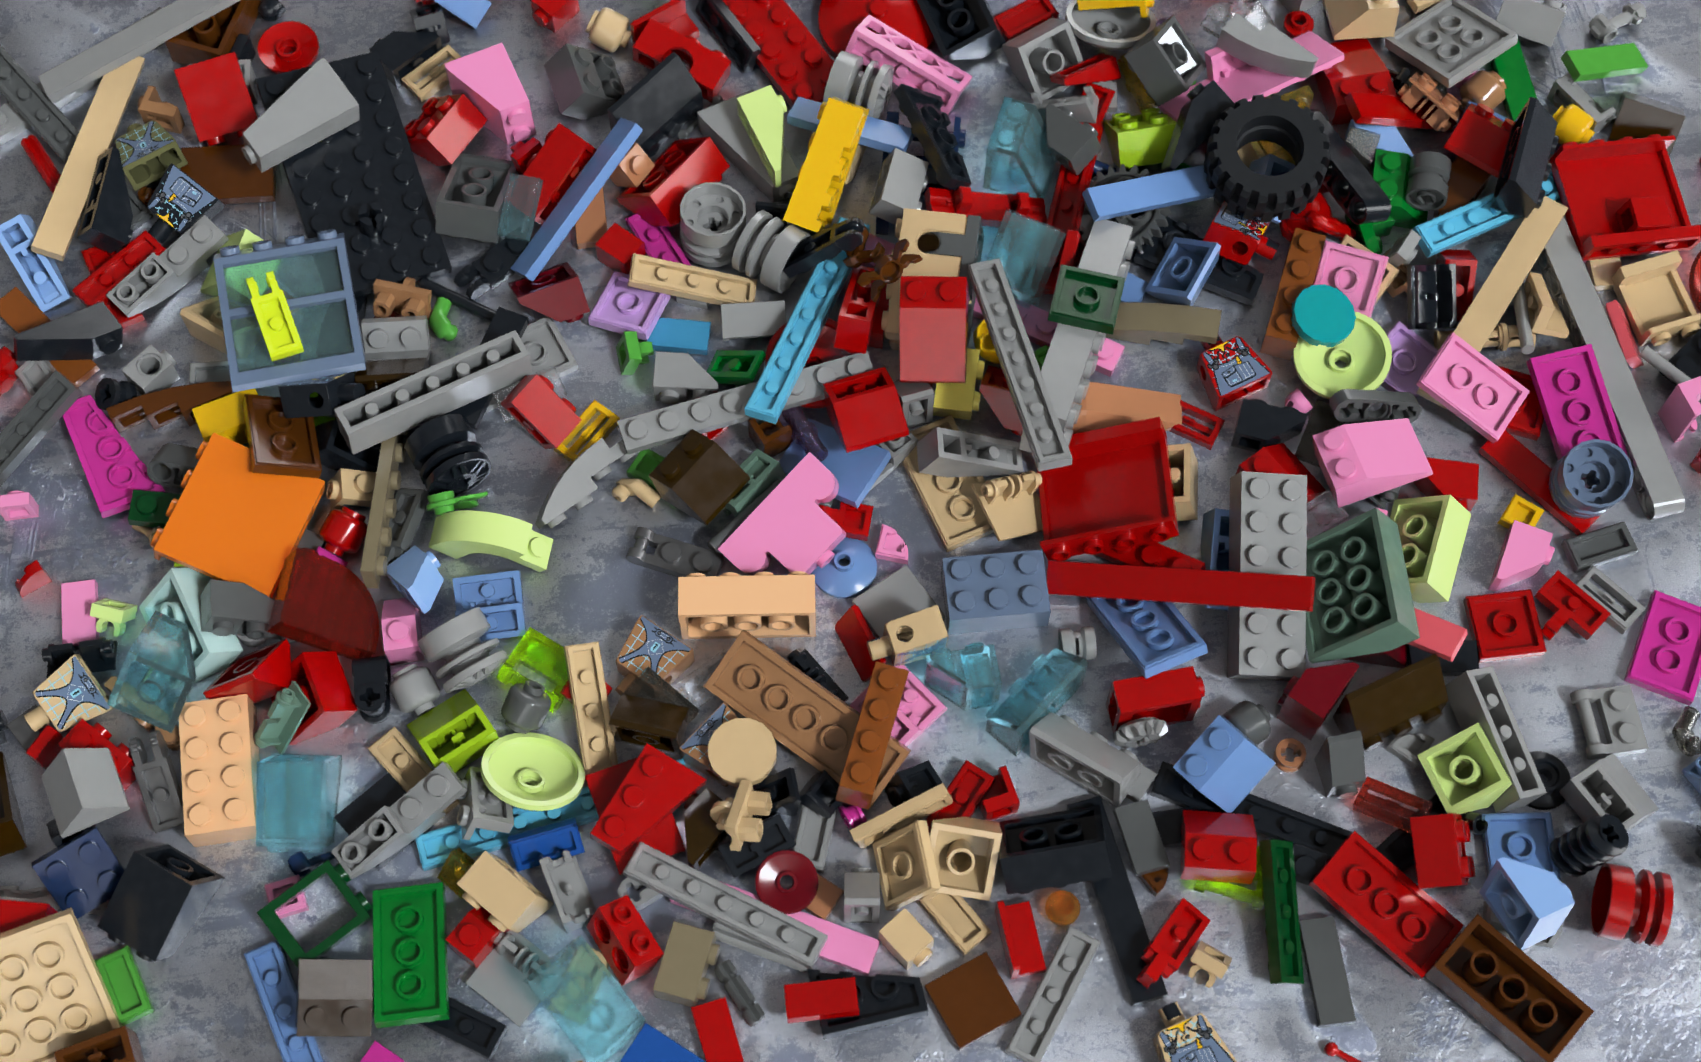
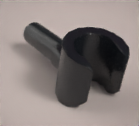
M1402 68L1400 72L1388 69L1391 78H1393L1394 88L1397 91L1405 84L1409 87L1413 85L1408 79L1411 75L1408 68Z
M1467 812L1462 815V820L1469 823L1470 833L1481 835L1486 832L1488 822L1478 820L1481 814Z

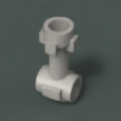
M1636 2L1632 5L1629 3L1623 6V13L1609 20L1603 14H1599L1588 25L1590 33L1604 44L1610 43L1618 35V28L1626 24L1630 26L1642 23L1647 15L1646 9L1642 3Z

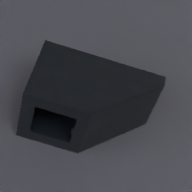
M1244 398L1238 413L1231 446L1258 452L1263 447L1284 443L1301 434L1308 414L1299 412L1293 407L1281 408L1269 405L1260 399L1249 400Z

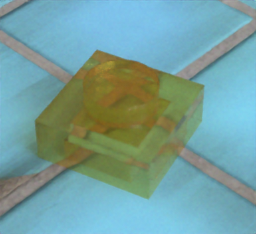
M457 848L450 852L437 878L463 899L462 895L465 891L457 883L476 861L462 849Z

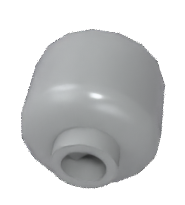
M414 663L392 675L394 680L391 682L389 690L401 712L411 713L414 711L418 717L435 707L433 701L439 697L440 688L429 668L418 667L417 663Z

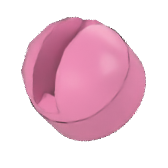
M1298 388L1292 391L1285 399V407H1293L1302 413H1308L1313 409L1310 402Z

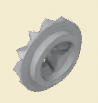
M1155 717L1139 718L1121 725L1113 734L1115 745L1125 749L1130 747L1135 749L1163 739L1167 735L1168 727L1166 721Z

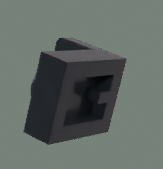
M928 760L897 772L884 790L890 804L896 807L943 782Z

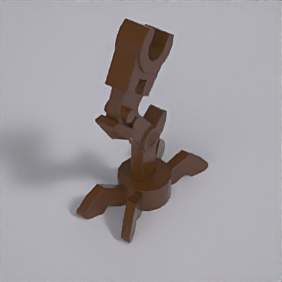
M864 226L862 245L856 247L853 251L844 250L847 258L843 262L847 267L858 268L862 265L861 263H875L874 271L862 273L857 283L863 287L870 284L871 280H875L871 286V299L876 302L880 296V290L886 284L899 280L904 268L908 267L910 263L916 264L922 261L923 258L916 254H904L902 256V253L906 252L909 247L907 239L895 243L893 255H885V248L880 242L876 244L873 250L864 251L869 236V231Z

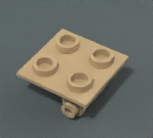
M1030 470L1020 475L1013 474L971 485L999 542L1043 531L1040 498L1036 492L1038 486L1042 484L1040 473Z

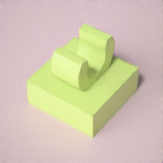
M108 598L93 602L90 616L100 618L96 623V631L99 633L106 631L108 622H111L114 625L113 636L123 635L126 630L125 622L136 618L137 605Z

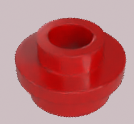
M1293 11L1285 17L1283 27L1287 36L1293 39L1308 31H1313L1314 20L1304 11Z

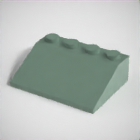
M1374 508L1307 540L1306 576L1316 578L1313 612H1306V646L1311 663L1391 651L1420 638L1397 523L1378 508Z

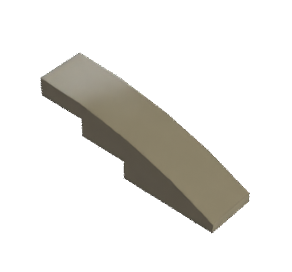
M1120 302L1113 335L1107 334L1106 338L1150 345L1151 339L1183 345L1184 339L1216 344L1222 310L1164 303Z

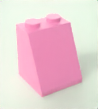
M503 43L444 63L452 95L464 94L488 119L484 126L503 142L509 145L514 142L525 141L530 136L536 134L529 99Z

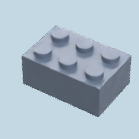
M1042 549L942 558L941 579L948 635L1048 626L1051 609Z

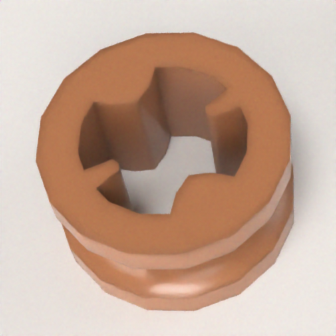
M1286 738L1281 740L1273 754V759L1276 762L1275 765L1281 771L1287 773L1299 770L1305 761L1306 749L1296 739ZM1287 748L1294 750L1293 755L1298 754V757H1295L1293 762L1286 761V755L1281 756Z

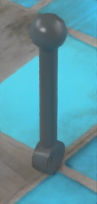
M715 95L708 107L723 102L722 96ZM698 117L686 129L679 131L677 134L678 140L690 139L689 134L698 126Z

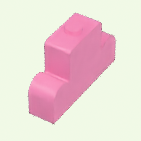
M809 452L718 550L739 570L753 576L755 573L765 572L768 569L771 555L789 572L803 571L810 575L818 566L822 569L835 556L832 551L846 537L845 530L819 507L820 503H828L838 494L839 483L837 478Z

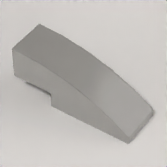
M1237 13L1222 28L1216 44L1225 52L1250 65L1293 77L1309 78L1319 59L1269 22L1260 30Z

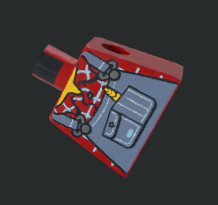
M1224 201L1203 241L1218 243L1221 246L1220 256L1242 265H1248L1254 253L1272 261L1280 244L1263 236L1270 223L1261 222V217L1253 216L1252 220L1243 218L1244 213L1239 211L1234 214L1227 210L1228 204Z
M1218 335L1216 344L1200 342L1205 351L1200 354L1196 367L1214 412L1268 387L1273 374L1271 369L1242 337L1236 336L1223 342Z

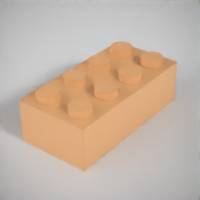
M793 571L788 575L758 572L754 576H740L738 573L726 572L720 576L690 573L686 577H678V619L682 639L737 638L743 630L755 638L816 637L815 574L808 575V573L803 571Z
M248 694L179 703L178 719L184 836L194 847L265 837L259 747L255 744L254 734L258 730L256 706Z

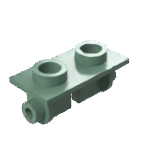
M292 681L289 688H284L275 695V700L267 713L270 719H264L254 734L255 744L258 747L267 748L274 745L280 755H283L311 705L296 681Z

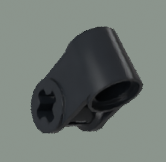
M386 655L352 659L355 704L360 710L361 717L370 724L381 723L388 718L391 711L389 690L391 669L389 660Z

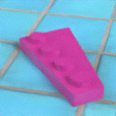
M87 395L78 398L62 417L102 519L129 510L133 490L165 492L161 485L156 484L149 478L146 465L132 451L131 446L114 428L113 423L103 410L97 406L92 396Z

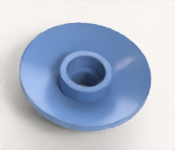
M845 537L832 551L835 554L832 560L822 569L818 566L811 573L812 575L815 574V584L820 590L832 597L843 599L853 598L864 593L874 582L877 573V561L871 548L862 540ZM840 559H848L850 564L841 566L838 564V561Z

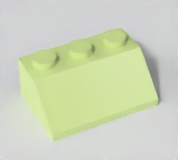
M1452 495L1395 499L1390 519L1398 524L1412 600L1418 603L1449 602L1471 518V513Z

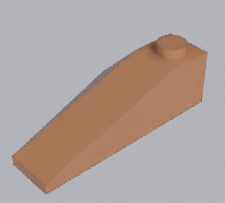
M1090 382L1086 398L1079 404L1082 405L1077 424H1074L1071 430H1073V434L1160 417L1165 431H1169L1174 425H1182L1181 395Z

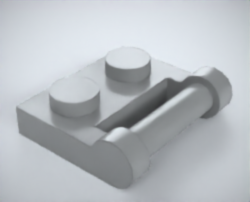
M1630 684L1593 690L1580 689L1570 693L1572 705L1577 707L1588 746L1585 748L1588 760L1603 759L1612 754H1615L1617 757L1645 753L1649 749ZM1591 703L1597 704L1607 744L1601 743Z

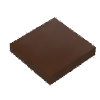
M987 952L924 985L926 993L959 1051L1022 1015Z

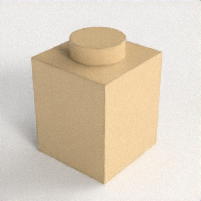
M906 908L879 930L878 940L906 970L914 964L920 967L933 954L930 949L933 948L934 938Z

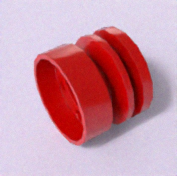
M1604 863L1597 874L1591 900L1590 917L1593 934L1597 937L1621 941L1628 932L1633 943L1641 944L1645 941V944L1649 946L1659 947L1662 945L1668 934L1673 912L1674 890L1671 876L1658 871L1653 874L1650 870L1642 869L1635 878L1631 867Z

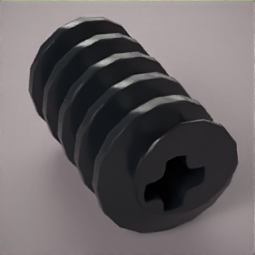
M1607 814L1603 817H1591L1587 822H1583L1578 827L1564 833L1561 837L1555 838L1550 843V857L1561 872L1571 877H1580L1603 865L1606 861L1612 860L1615 856L1621 855L1629 844L1628 833L1621 821L1612 814Z

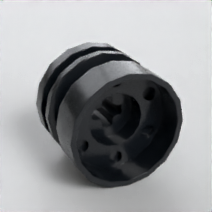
M447 414L424 423L408 437L404 446L415 469L420 471V478L423 484H425L429 495L453 490L455 497H458L482 483L492 468L483 447L476 442V435L467 418L461 414Z

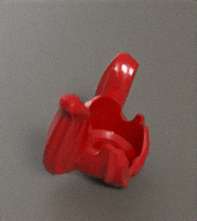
M1323 184L1312 203H1307L1303 211L1298 214H1294L1292 211L1290 218L1284 219L1279 223L1282 236L1289 242L1292 240L1295 228L1314 233L1322 232L1340 240L1346 234L1355 239L1356 232L1349 225L1332 217L1331 207L1325 196L1322 195L1329 191Z

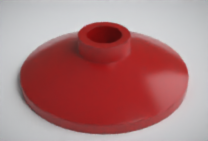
M285 21L273 25L263 33L258 42V55L261 62L266 68L279 74L309 67L319 52V41L315 32L309 26L296 21Z

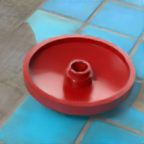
M822 0L819 7V35L825 49L834 59L837 58L841 51L846 50L855 28L868 15L873 16L929 51L935 42L917 0ZM869 27L867 28V29H869L870 31L874 32L875 34H879L878 32L874 31L873 29H871V28H869ZM895 45V46L899 47L900 49L906 50V49H904L903 47H901V46H899V45ZM863 65V72H865L867 66Z

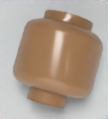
M1477 71L1459 89L1460 103L1463 110L1469 100L1476 104H1484L1494 110L1505 99L1506 84L1495 71Z

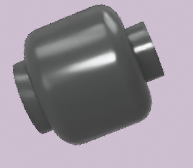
M527 680L525 683H516L510 687L501 708V714L505 719L506 726L523 734L542 727L551 707V699L544 692L545 687L542 684Z
M1245 700L1222 715L1256 745L1260 744L1270 735L1271 726L1269 721L1271 717L1267 709L1260 704L1256 705L1251 701Z

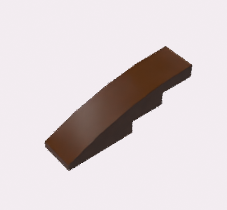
M231 381L203 382L171 387L141 395L108 407L106 410L119 433L148 420L154 430L183 417L189 427L197 424L192 408L235 392L232 391Z

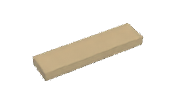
M633 253L627 286L721 306V304L755 302L757 279Z
M599 641L569 645L563 648L580 757L585 776L618 764L614 736L609 726L611 716Z

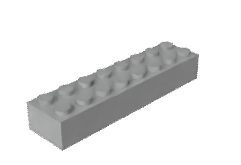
M1106 219L1094 222L1078 268L1127 278L1131 263L1125 260H1131L1136 241L1130 240L1133 227ZM1058 323L1041 368V373L1069 447L1073 435V430L1071 429H1073L1074 424H1077L1082 405L1079 404L1082 403L1083 399L1085 400L1089 389L1090 380L1087 379H1090L1091 375L1094 374L1099 356L1094 354L1098 355L1099 351H1102L1107 333ZM1023 430L1019 449L1031 453Z

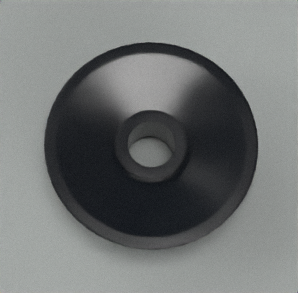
M1542 751L1530 752L1538 773L1543 774L1547 778V782H1543L1547 793L1527 804V806L1537 810H1551L1559 807L1566 801L1559 791L1571 780L1568 769L1560 759L1550 753Z

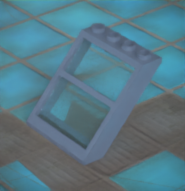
M336 229L317 232V237L304 239V235H293L284 238V243L272 244L271 240H263L252 243L253 248L240 250L239 245L220 248V253L215 254L213 261L233 392L366 370V359L344 233L337 234ZM273 271L279 289L283 290L304 349L302 353L273 362L250 300L252 297L246 283L247 278L253 277L257 282L260 296L272 293L266 282V273Z

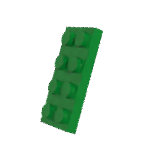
M438 882L372 890L374 1024L376 1028L449 1020L447 942L445 940L447 938L446 893L444 883Z

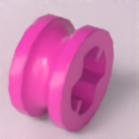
M853 805L838 807L848 830L867 822L865 814L860 807Z

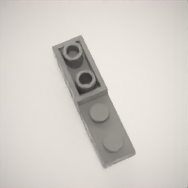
M204 215L162 254L157 256L153 252L107 293L106 296L128 318L139 314L167 299L209 267L206 260L229 239L226 234Z
M603 438L582 452L564 470L547 494L535 523L538 529L546 524L552 529L567 518L564 512L573 505L578 511L594 500L590 494L597 490L598 487L591 477L593 476L597 482L613 471L609 466L611 463L619 458L623 464L638 452L627 455L622 440L609 448Z
M442 762L392 806H383L331 852L350 878L354 879L401 850L446 815L444 810L464 794L467 788L449 764Z

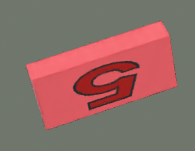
M1617 299L1606 303L1607 314L1627 364L1633 369L1643 366L1644 364L1639 356L1640 353L1624 309Z

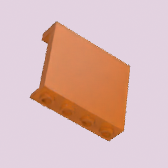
M213 433L208 442L203 440L199 446L195 457L199 461L194 471L188 469L181 483V488H184L179 500L173 498L166 512V517L169 520L164 529L159 527L153 536L151 546L154 547V558L160 560L162 556L216 580L245 583L266 596L273 598L325 491V481L311 477L253 473L249 448Z

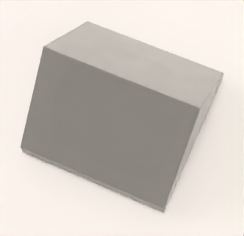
M63 748L41 776L62 838L130 810L109 748Z

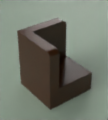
M755 418L748 420L750 439L757 449L770 457H774L787 450L793 442L792 429L789 425L784 427L779 419L776 424L765 421L760 425Z

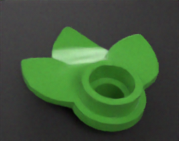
M453 490L433 494L427 497L429 504L426 505L427 511H434L435 516L455 510L475 508L479 505L478 499L486 497L488 491L455 498Z

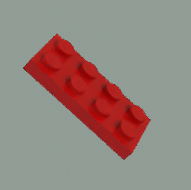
M1356 831L1349 834L1308 884L1417 980L1425 976L1464 926L1423 889H1419L1414 881Z

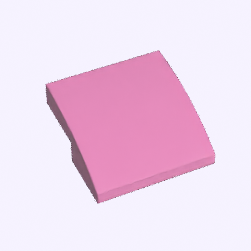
M903 664L894 666L908 670L909 673L891 736L907 747L948 708ZM868 687L849 705L859 713H861Z

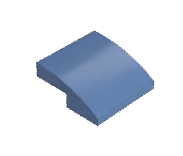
M520 570L452 578L456 606L455 617L480 607L491 626L480 637L481 641L526 636Z

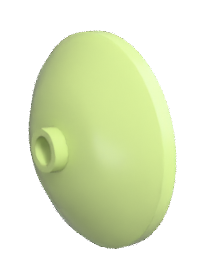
M1355 312L1354 329L1342 343L1334 347L1315 346L1299 336L1293 351L1295 370L1304 385L1315 394L1330 399L1336 392L1343 389L1376 390L1386 379L1392 362L1390 340L1376 321L1362 313ZM1343 361L1347 366L1340 368L1335 363Z
M513 733L503 736L488 746L481 761V776L487 788L503 802L528 811H548L571 803L582 791L585 781L584 767L578 754L562 741L539 733Z

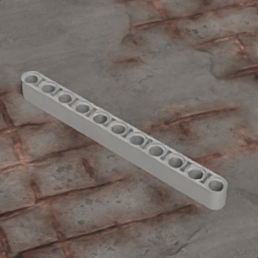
M1563 217L1537 259L1538 265L1552 298L1557 301L1569 330L1568 336L1573 348L1592 344L1634 472L1632 487L1645 517L1648 520H1654L1682 513L1685 510V498L1567 222Z

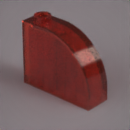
M296 548L285 558L267 632L324 651H336L337 655L352 660L355 658L371 657L375 654L379 638V616L369 590L351 570L334 560L320 556L313 549Z

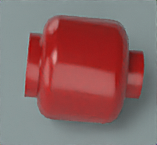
M343 505L341 509H332L319 530L320 538L326 542L324 548L342 557L344 552L350 554L357 553L366 537L368 526L364 522L366 517Z

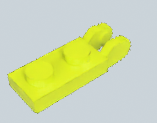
M273 271L266 273V282L272 293L260 296L257 282L253 277L247 278L246 283L252 297L250 300L273 362L302 353L304 349L283 290L279 289Z

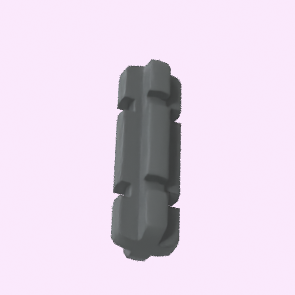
M730 960L720 963L714 969L715 974L721 983H725L724 988L738 1010L743 1011V1018L751 1027L760 1023L765 1018V1013L758 1003H754L755 997L741 976L736 975V968Z

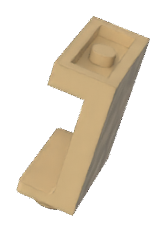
M1678 250L1621 266L1611 278L1614 283L1613 289L1624 309L1627 320L1640 347L1648 344L1660 346L1670 341L1672 337L1682 335L1683 338L1690 337L1701 329V313L1697 314L1676 270L1683 261Z

